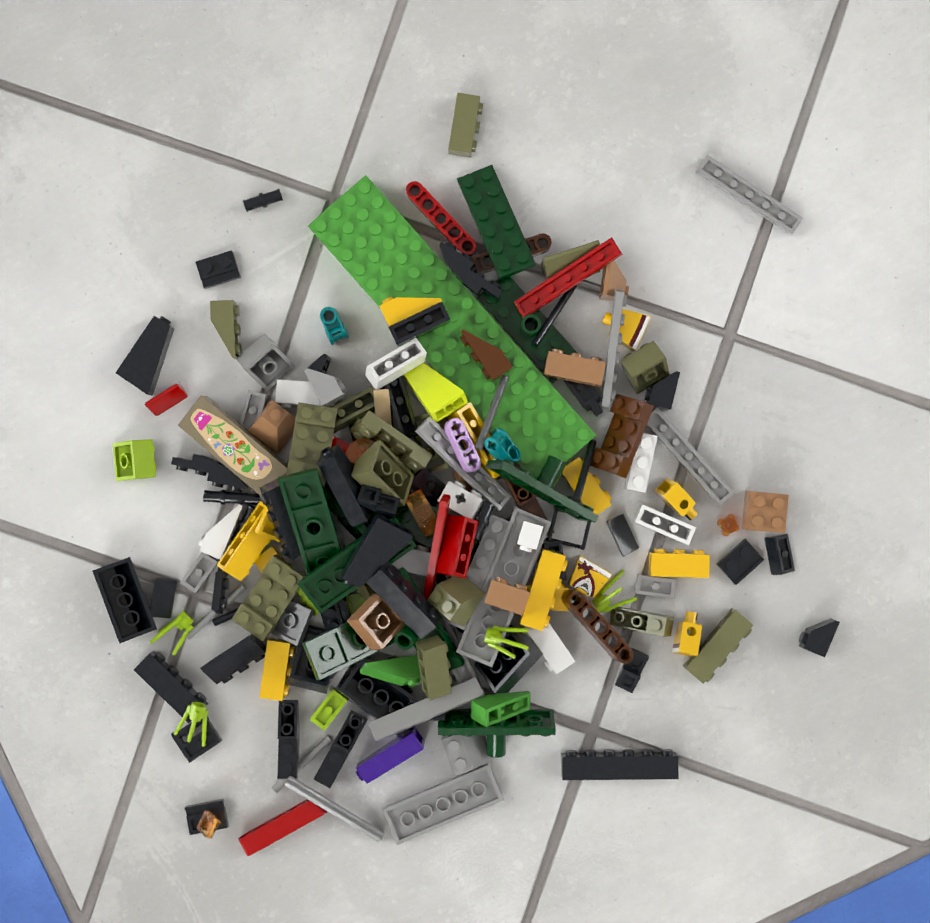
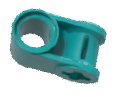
M332 307L323 308L320 312V319L331 345H334V342L343 338L348 339L349 335L337 311ZM328 311L334 313V318L331 321H326L324 318L325 313Z
M496 428L492 432V436L488 437L484 442L485 448L495 460L497 458L501 460L507 459L515 463L521 458L519 449L512 442L507 432L501 428Z

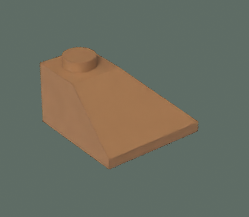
M615 260L603 267L600 300L614 301L615 288L623 289L624 295L628 297L629 286H626V279Z
M270 400L247 431L276 453H279L293 435L296 418L276 402Z

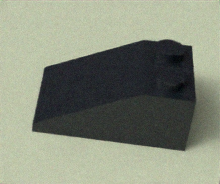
M309 625L302 643L325 633V629ZM301 644L297 650L289 677V684L327 694L331 675L321 680H316L304 647Z

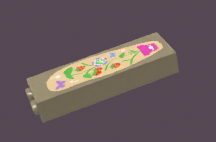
M201 395L178 424L181 429L259 495H261L259 487L287 473L288 464L247 431L237 420L208 396Z

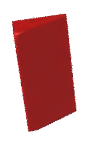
M174 384L145 402L144 405L155 416H159L186 399L188 395L182 385Z

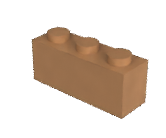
M552 349V352L548 351L543 376L596 387L602 385L606 362H602L601 358L590 357V359L582 358L583 355L578 353L566 355L563 354L564 351Z

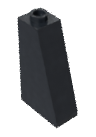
M153 316L116 371L117 375L151 396L155 391L174 332V328L170 326L171 321L163 316L160 318Z
M339 445L331 448L326 447L321 451L317 464L349 524L354 527L367 522L372 510L357 503L361 485L351 476L354 465Z
M376 513L342 571L344 582L351 587L355 585L360 588L412 539L411 530Z

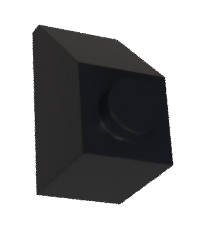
M676 371L652 385L650 389L646 390L644 400L655 408L671 410L680 372Z
M830 618L806 628L805 632L800 634L799 646L825 657L840 622Z

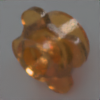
M729 514L726 518H720L717 521V525L722 529L721 533L723 536H729L730 533L739 531L740 527L733 514Z

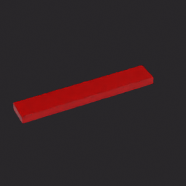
M611 237L514 301V304L523 318L533 314L623 254Z
M443 494L438 509L423 593L426 600L435 588L436 568L451 500L450 495Z

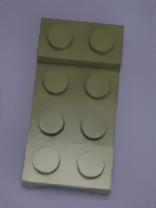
M298 402L286 475L318 468L322 485L325 488L326 479L317 462L321 451L326 447L331 448L337 408Z
M367 411L362 419L357 418L349 430L360 441H367L370 438H373L374 442L381 440L396 457H400L399 460L412 473L425 468L432 457L431 453L371 411Z
M277 554L271 557L262 571L263 574L231 619L261 641L269 637L299 591L300 587L297 585V581L306 576L305 573L296 571L284 563Z

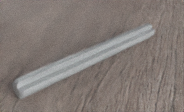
M289 776L284 784L286 787L375 841L380 842L383 839L384 832L296 778Z

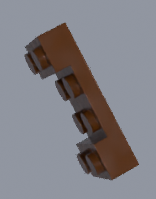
M616 394L610 412L614 413L601 449L595 448L590 466L626 479L654 406L641 400Z

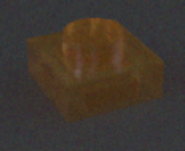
M205 810L196 828L206 838L212 839L220 820L211 811Z

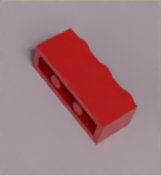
M448 515L436 573L466 579L478 521L465 516Z

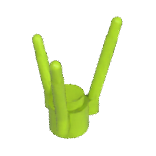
M623 569L592 600L599 613L603 611L607 613L612 609L637 600V597H633L610 605L612 603L610 599L622 591V587L614 590L609 595L604 594L624 573Z
M183 610L175 619L161 628L158 634L150 640V643H154L174 626L181 631L186 629L172 652V655L175 656L188 633L194 628L191 625L194 620Z
M495 625L493 628L488 627L484 642L488 643L489 647L495 648L512 658H516V655L500 647V642L525 650L529 649L526 645L502 638L503 633L499 632H528V629L499 627Z
M192 702L191 705H188L185 714L174 731V735L178 734L188 715H190L189 719L192 720L187 742H191L196 723L200 722L203 718L202 746L205 747L207 715L209 712L206 709L207 706L200 702Z

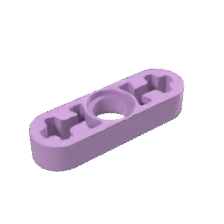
M459 418L448 420L445 423L444 429L462 469L466 472L478 470L481 460L463 421ZM453 425H457L458 427L455 430L451 429ZM462 434L461 437L455 438V436ZM460 440H464L467 444L465 451L461 450L458 446ZM470 460L474 461L472 466H468V462H470Z

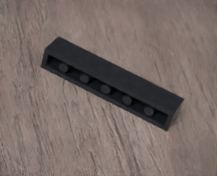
M606 749L604 752L585 750L584 753H577L576 750H566L565 753H561L562 780L679 779L678 755L672 749H662L661 752H654L652 749H643L642 752H634L632 749L615 752V750Z

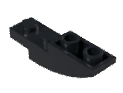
M441 242L439 244L442 256L448 267L467 289L477 296L483 290L495 299H499L502 294L501 286L494 281L488 282L485 280V276L477 270L471 271L474 267L473 258L466 253L461 255L455 251L457 248L449 242L446 244Z
M193 454L192 460L179 457L172 458L171 465H176L177 470L187 472L189 468L195 470V474L206 476L208 473L207 481H211L212 486L223 488V485L231 486L230 490L242 492V489H248V485L224 464L199 454Z
M298 700L279 701L277 779H287L289 776L298 779L300 746Z
M353 710L350 711L314 777L315 781L331 788L368 720L366 717Z

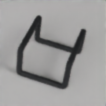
M553 507L554 513L546 541H561L562 545L584 550L591 522H587L582 545L553 539L552 534L558 511L563 512L557 507Z

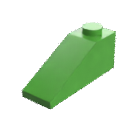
M418 655L365 663L360 669V673L400 686L408 685L409 687L419 685L421 681Z
M529 691L485 695L471 701V718L485 727L530 710Z

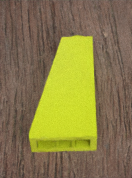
M425 363L402 375L436 423L468 404L462 389Z

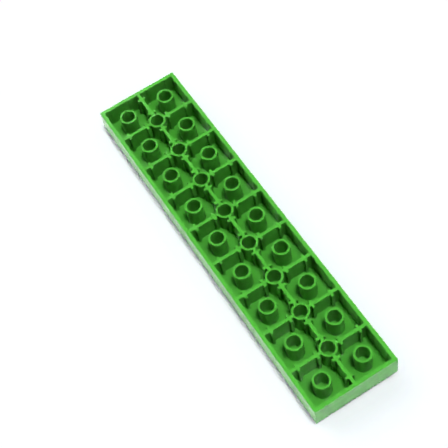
M366 175L308 225L313 234L378 307L382 305L383 300L389 297L393 299L397 297L442 299L451 322L418 337L417 340L427 352L425 360L436 372L464 391L468 403L471 402L483 424L502 376L494 381L491 378L486 379L481 371L483 366L480 362L476 363L470 354L473 351L469 345L465 347L459 338L462 336L460 331L464 329L502 350L513 368L503 374L508 376L509 380L489 433L492 435L496 428H501L507 432L521 454L520 460L516 463L520 468L529 471L531 477L537 480L549 455L566 463L596 436Z

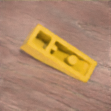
M389 297L383 300L382 305L379 307L388 326H391L442 302V299L402 297L393 299Z

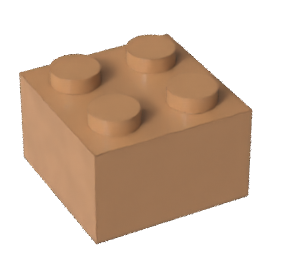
M745 491L742 529L785 533L789 495Z
M498 576L496 580L492 579L484 603L523 616L530 594L527 591V586L515 583V586L507 584V579Z
M372 594L347 620L370 650L383 649L406 624L378 594Z

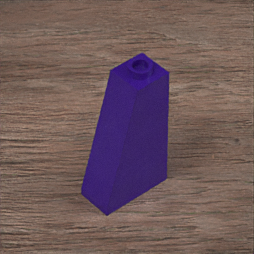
M415 726L409 728L401 737H396L359 762L356 767L357 776L361 781L364 780L366 784L370 783L422 751L425 740Z

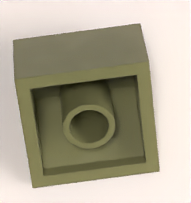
M654 340L642 345L634 353L627 354L621 360L623 371L636 394L641 393L670 375L666 357Z
M451 577L437 584L427 601L448 620L465 626L486 593L468 578Z

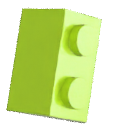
M153 439L112 443L116 481L156 477L157 467L154 460L155 447Z

